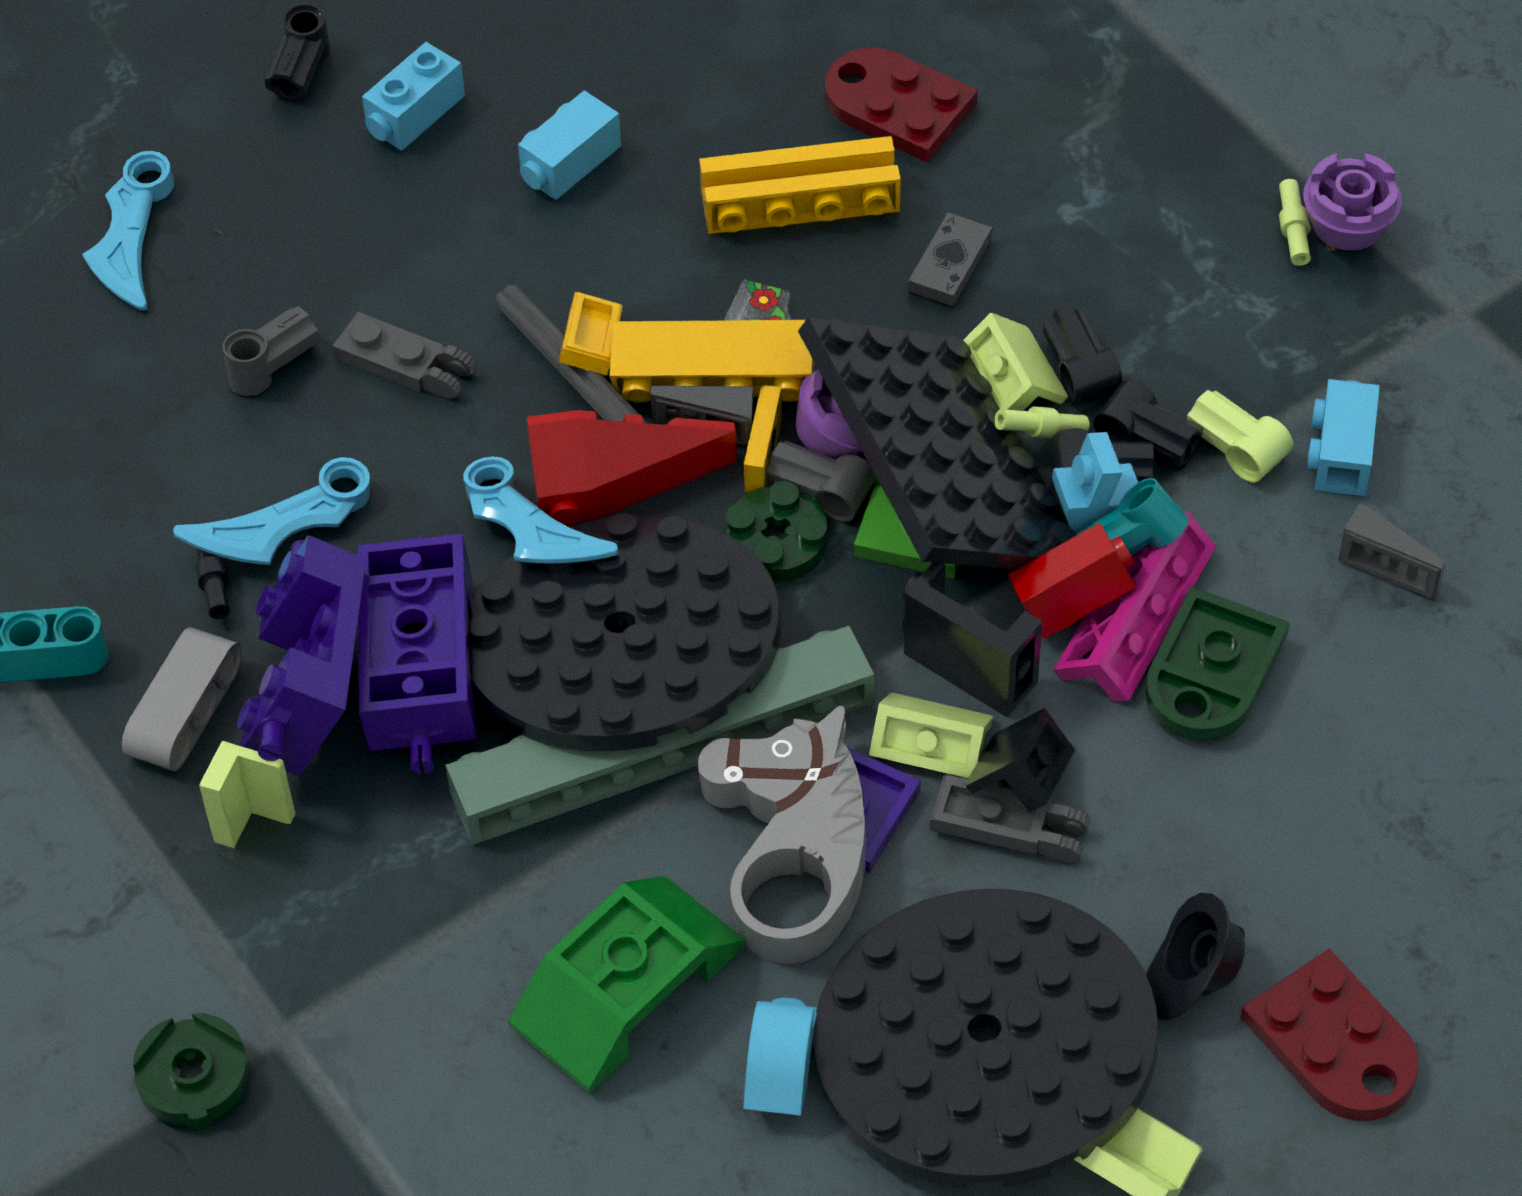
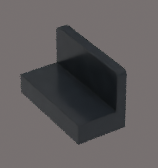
M1043 708L995 733L965 786L971 794H974L1004 778L1028 812H1031L1047 804L1075 749L1047 710Z

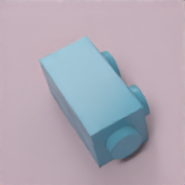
M427 42L422 44L362 96L367 130L376 139L387 141L401 151L405 149L465 96L461 62Z
M585 90L569 103L561 105L551 118L536 130L528 132L518 144L520 174L523 180L535 190L540 189L557 200L622 146L619 113Z
M1328 379L1325 399L1315 398L1311 429H1319L1321 434L1320 439H1310L1307 469L1316 470L1314 490L1366 497L1372 466L1380 385L1366 384L1353 380Z

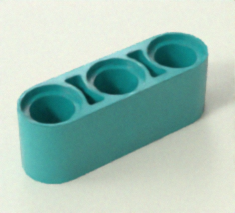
M75 606L0 613V683L89 675L102 669L108 662L110 652L100 617L94 610L88 607Z

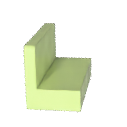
M990 313L963 340L971 349L972 354L970 357L979 373L990 382L992 386L991 394L1000 409L1023 411L1038 396L1058 404H1062L1068 398L1065 389L1027 326Z
M889 693L878 706L869 755L969 778L981 757L985 734L992 726L993 716L897 693Z
M222 741L199 784L214 842L235 848L252 813L285 824H291L295 816V810L283 760L279 758L276 761H266L258 755V751Z
M1137 1108L1126 1125L1103 1147L1097 1146L1084 1160L1080 1156L1074 1158V1160L1132 1196H1178L1203 1150L1196 1142Z

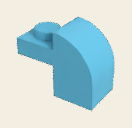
M1107 432L1087 433L1079 455L1074 457L1072 467L1054 468L1052 473L1053 485L1067 522L1076 533L1118 508L1123 496L1138 483L1131 463L1119 464Z
M777 998L772 1002L757 1001L748 1049L743 1109L801 1116L808 1090L810 1053L813 1044L817 1007L805 1006L804 1002L794 998Z

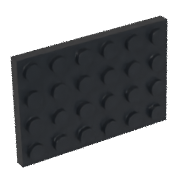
M807 317L799 328L798 333L922 562L1017 570L1077 536V533L1070 528L1057 505L1055 495L1046 486L1035 466L1033 457L1026 451L1017 433L996 428L995 415L1000 408L991 394L992 386L979 373L970 357L972 354L971 349L962 338L922 333L915 330L907 331L886 328L879 325L871 326L843 322L837 319L828 320Z

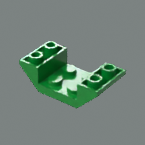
M666 876L623 882L544 955L508 1020L509 1026L590 1094L630 1056L627 1034L694 971L709 982L746 947V940Z

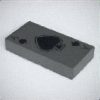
M947 212L908 280V292L953 307L992 239L993 227Z

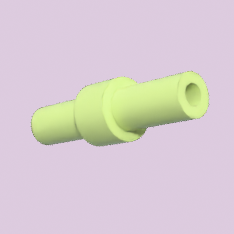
M1286 179L1279 184L1283 208L1279 213L1281 233L1288 239L1291 262L1294 265L1301 266L1311 260L1307 234L1311 229L1307 209L1302 206L1298 182L1294 179Z
M1032 407L1029 411L1000 409L995 415V426L998 430L1024 431L1029 436L1037 438H1053L1058 432L1071 428L1088 431L1090 425L1086 415L1061 414L1054 408Z

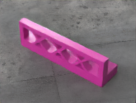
M1188 510L1184 511L1189 519L1188 524L1177 539L1161 548H1153L1149 544L1131 555L1135 564L1126 569L1132 577L1136 588L1123 594L1117 601L1104 605L1084 616L1054 668V672L1062 681L1093 677L1113 702L1130 700L1163 642L1190 587H1194L1216 548V545ZM1115 611L1114 614L1105 619L1108 615ZM1094 649L1088 659H1082L1085 654Z

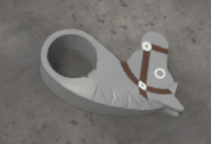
M843 706L835 708L819 723L794 718L791 726L783 728L768 738H721L714 740L701 750L698 758L702 794L709 803L719 808L746 806L753 816L768 823L737 865L731 880L730 895L737 933L746 940V947L771 962L781 964L801 963L824 953L836 941L851 919L861 894L866 866L865 817L858 771L851 753L844 744L846 722ZM803 872L812 874L824 882V889L830 896L825 909L811 922L796 928L782 929L765 925L754 918L746 908L750 896L761 884L781 875H802Z

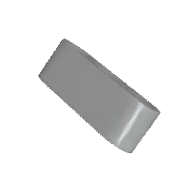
M193 627L186 628L131 715L122 737L123 753L165 769L177 771L187 759L238 672L242 658L240 643Z

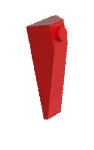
M582 410L527 417L538 508L567 527L600 519L737 462L734 422L674 418L666 425L643 423L642 415L625 414L623 422L597 420L595 411Z

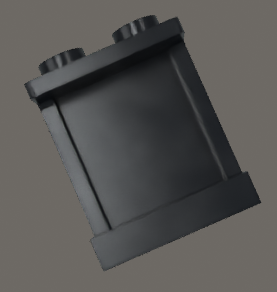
M932 563L923 573L916 572L909 579L902 594V598L905 600L904 620L902 623V630H904V655L1003 716L1008 717L1038 683L1042 621L1024 611L1006 632L945 596V565L943 563Z

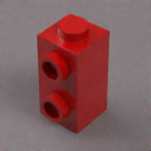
M1100 522L1008 574L1026 611L1042 621L1041 636L1043 639L1058 631L1069 628L1077 620L1104 605L1117 601L1123 594L1136 588L1133 579L1126 569L1135 564V561L1121 537L1118 536L1110 541Z

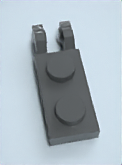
M361 312L356 313L333 345L334 357L337 360L415 391L422 392L424 390L449 400L450 398H456L462 386L457 378L448 372L465 378L472 375L477 368L476 360L468 352L461 351L452 345L444 347L443 344Z
M948 774L943 776L930 818V830L1034 855L1038 852L1047 860L1060 861L1063 864H1076L1081 859L1083 848L1079 841H1076L1075 838H1069V836L1064 837L1061 834L1044 831L1046 823L1055 832L1069 833L1077 836L1084 835V833L1087 834L1091 820L1090 816L1084 813L1083 810L1050 802L1049 798L1046 805L1028 812L1012 789L990 785L971 794L965 786L968 779Z

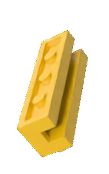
M891 136L699 159L701 195L708 234L775 226L783 227L791 224L832 221L842 218L900 212L901 179L898 165H894V146Z
M805 320L613 322L609 376L612 386L625 400L635 403L651 400V386L753 387V397H759L760 390L764 385L781 387L782 401L793 402L799 400L800 388L804 379L809 374L815 372V363L798 333Z

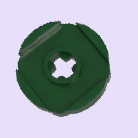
M779 481L771 487L754 490L731 505L725 513V533L752 551L763 563L769 574L774 575V581H790L806 575L820 563L824 555V547L827 543V518L821 506L812 497L800 492L794 483ZM771 528L785 529L786 538L779 540L775 535L767 538L764 535Z
M205 1013L191 1014L193 1019L181 1020L174 1023L173 1018H170L154 1026L140 1041L133 1060L134 1082L143 1105L153 1115L172 1124H186L192 1129H204L214 1123L217 1117L229 1111L243 1095L251 1071L249 1060L239 1033L223 1019ZM197 1060L203 1061L201 1065L203 1072L200 1075L189 1079L182 1078L181 1070L178 1067L183 1062L187 1065H193Z

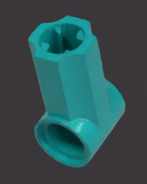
M1148 478L1130 488L1123 496L1118 508L1084 528L1077 535L1100 522L1110 541L1120 536L1129 553L1133 555L1149 544L1153 548H1161L1170 544L1185 530L1189 519L1160 483L1154 478Z

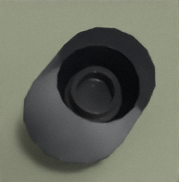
M1199 893L1190 897L1178 909L1162 945L1149 966L1146 976L1152 988L1157 1019L1170 1020L1181 1016L1196 1003L1200 996L1209 995L1228 986L1237 977L1243 965L1245 931L1242 927L1229 920V914L1224 902L1212 893Z

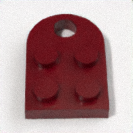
M862 48L842 55L829 67L825 77V101L834 117L873 138L891 136L894 148L926 163L975 107L978 100V90L899 53L882 48ZM847 76H858L863 80L858 83H847L841 79Z
M1330 948L1242 1006L1240 1018L1308 1094L1330 1113L1355 1121L1376 1120L1397 1111L1410 1097L1418 1072V1054L1413 1040L1406 1030ZM1380 1075L1392 1083L1394 1090L1385 1095H1377L1368 1091L1362 1081L1368 1076Z

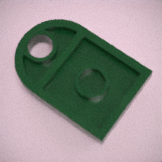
M1191 586L1148 671L1145 695L1148 709L1153 718L1170 733L1189 740H1215L1236 731L1247 720L1288 636L1290 622ZM1183 703H1193L1200 706L1204 713L1199 717L1188 718L1179 714L1176 707Z

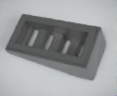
M651 386L653 424L666 425L674 418L734 422L736 444L748 446L754 421L753 387ZM666 406L675 407L676 409H666Z
M1360 503L1344 528L1338 559L1340 562L1429 599H1436L1440 591L1446 564L1445 560L1386 518Z

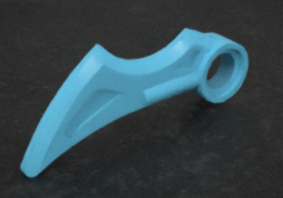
M155 151L137 153L126 161L123 167V177L105 195L112 211L110 228L98 244L82 254L91 271L107 289L126 303L142 311L148 310L142 279L141 255L152 203L166 198L174 187V176L170 162L166 156ZM153 170L161 173L160 177L154 182L140 183L137 181L138 176L146 171Z
M485 457L474 461L464 471V484L474 518L496 522L512 533L516 541L514 561L572 563L602 559L619 554L616 543L598 539L565 526L517 491L514 468L508 460L501 457ZM487 480H502L493 486H479V484Z
M340 457L332 459L324 464L320 470L318 486L247 515L210 523L176 525L173 529L174 537L197 549L219 557L246 563L270 565L278 547L291 535L313 527L338 528L351 512L362 508L369 499L370 474L365 465L353 458ZM350 478L358 484V487L351 492L342 493L335 491L330 485L336 479Z

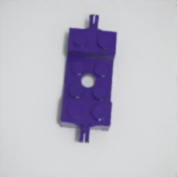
M463 534L427 538L418 536V539L411 537L408 540L358 545V555L366 558L358 615L360 719L369 751L411 748L410 770L418 775H422L421 758L425 774L433 771V745L477 740L476 696L469 671L468 607L473 599L472 572ZM421 622L426 624L421 631L414 634L401 632L409 623Z
M309 535L305 541L298 540L293 543L291 551L287 553L281 564L277 584L275 587L267 585L258 601L256 615L262 617L258 639L286 649L288 652L278 666L271 664L267 668L260 684L258 697L256 700L251 698L246 700L237 720V729L243 731L242 747L258 751V755L266 761L282 759L285 770L297 776H300L346 709L366 558Z

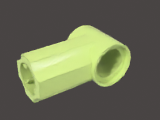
M1216 390L1204 392L1196 400L1195 405L1187 415V420L1203 427L1202 438L1225 453L1226 460L1234 473L1250 483L1260 481L1288 456L1294 448L1291 434L1278 420L1269 416H1264L1257 420Z

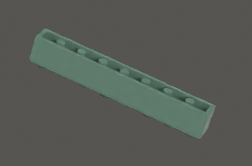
M850 626L834 631H822L813 635L808 640L785 648H778L769 670L751 693L744 691L727 705L728 713L691 734L685 727L657 736V745L620 751L566 749L548 745L521 735L511 740L508 744L482 753L472 752L462 756L456 762L447 764L446 771L450 794L472 845L697 767L701 750L714 740L721 738H768L783 728L791 726L794 718L819 723L838 706H843L845 714L873 705L874 672Z

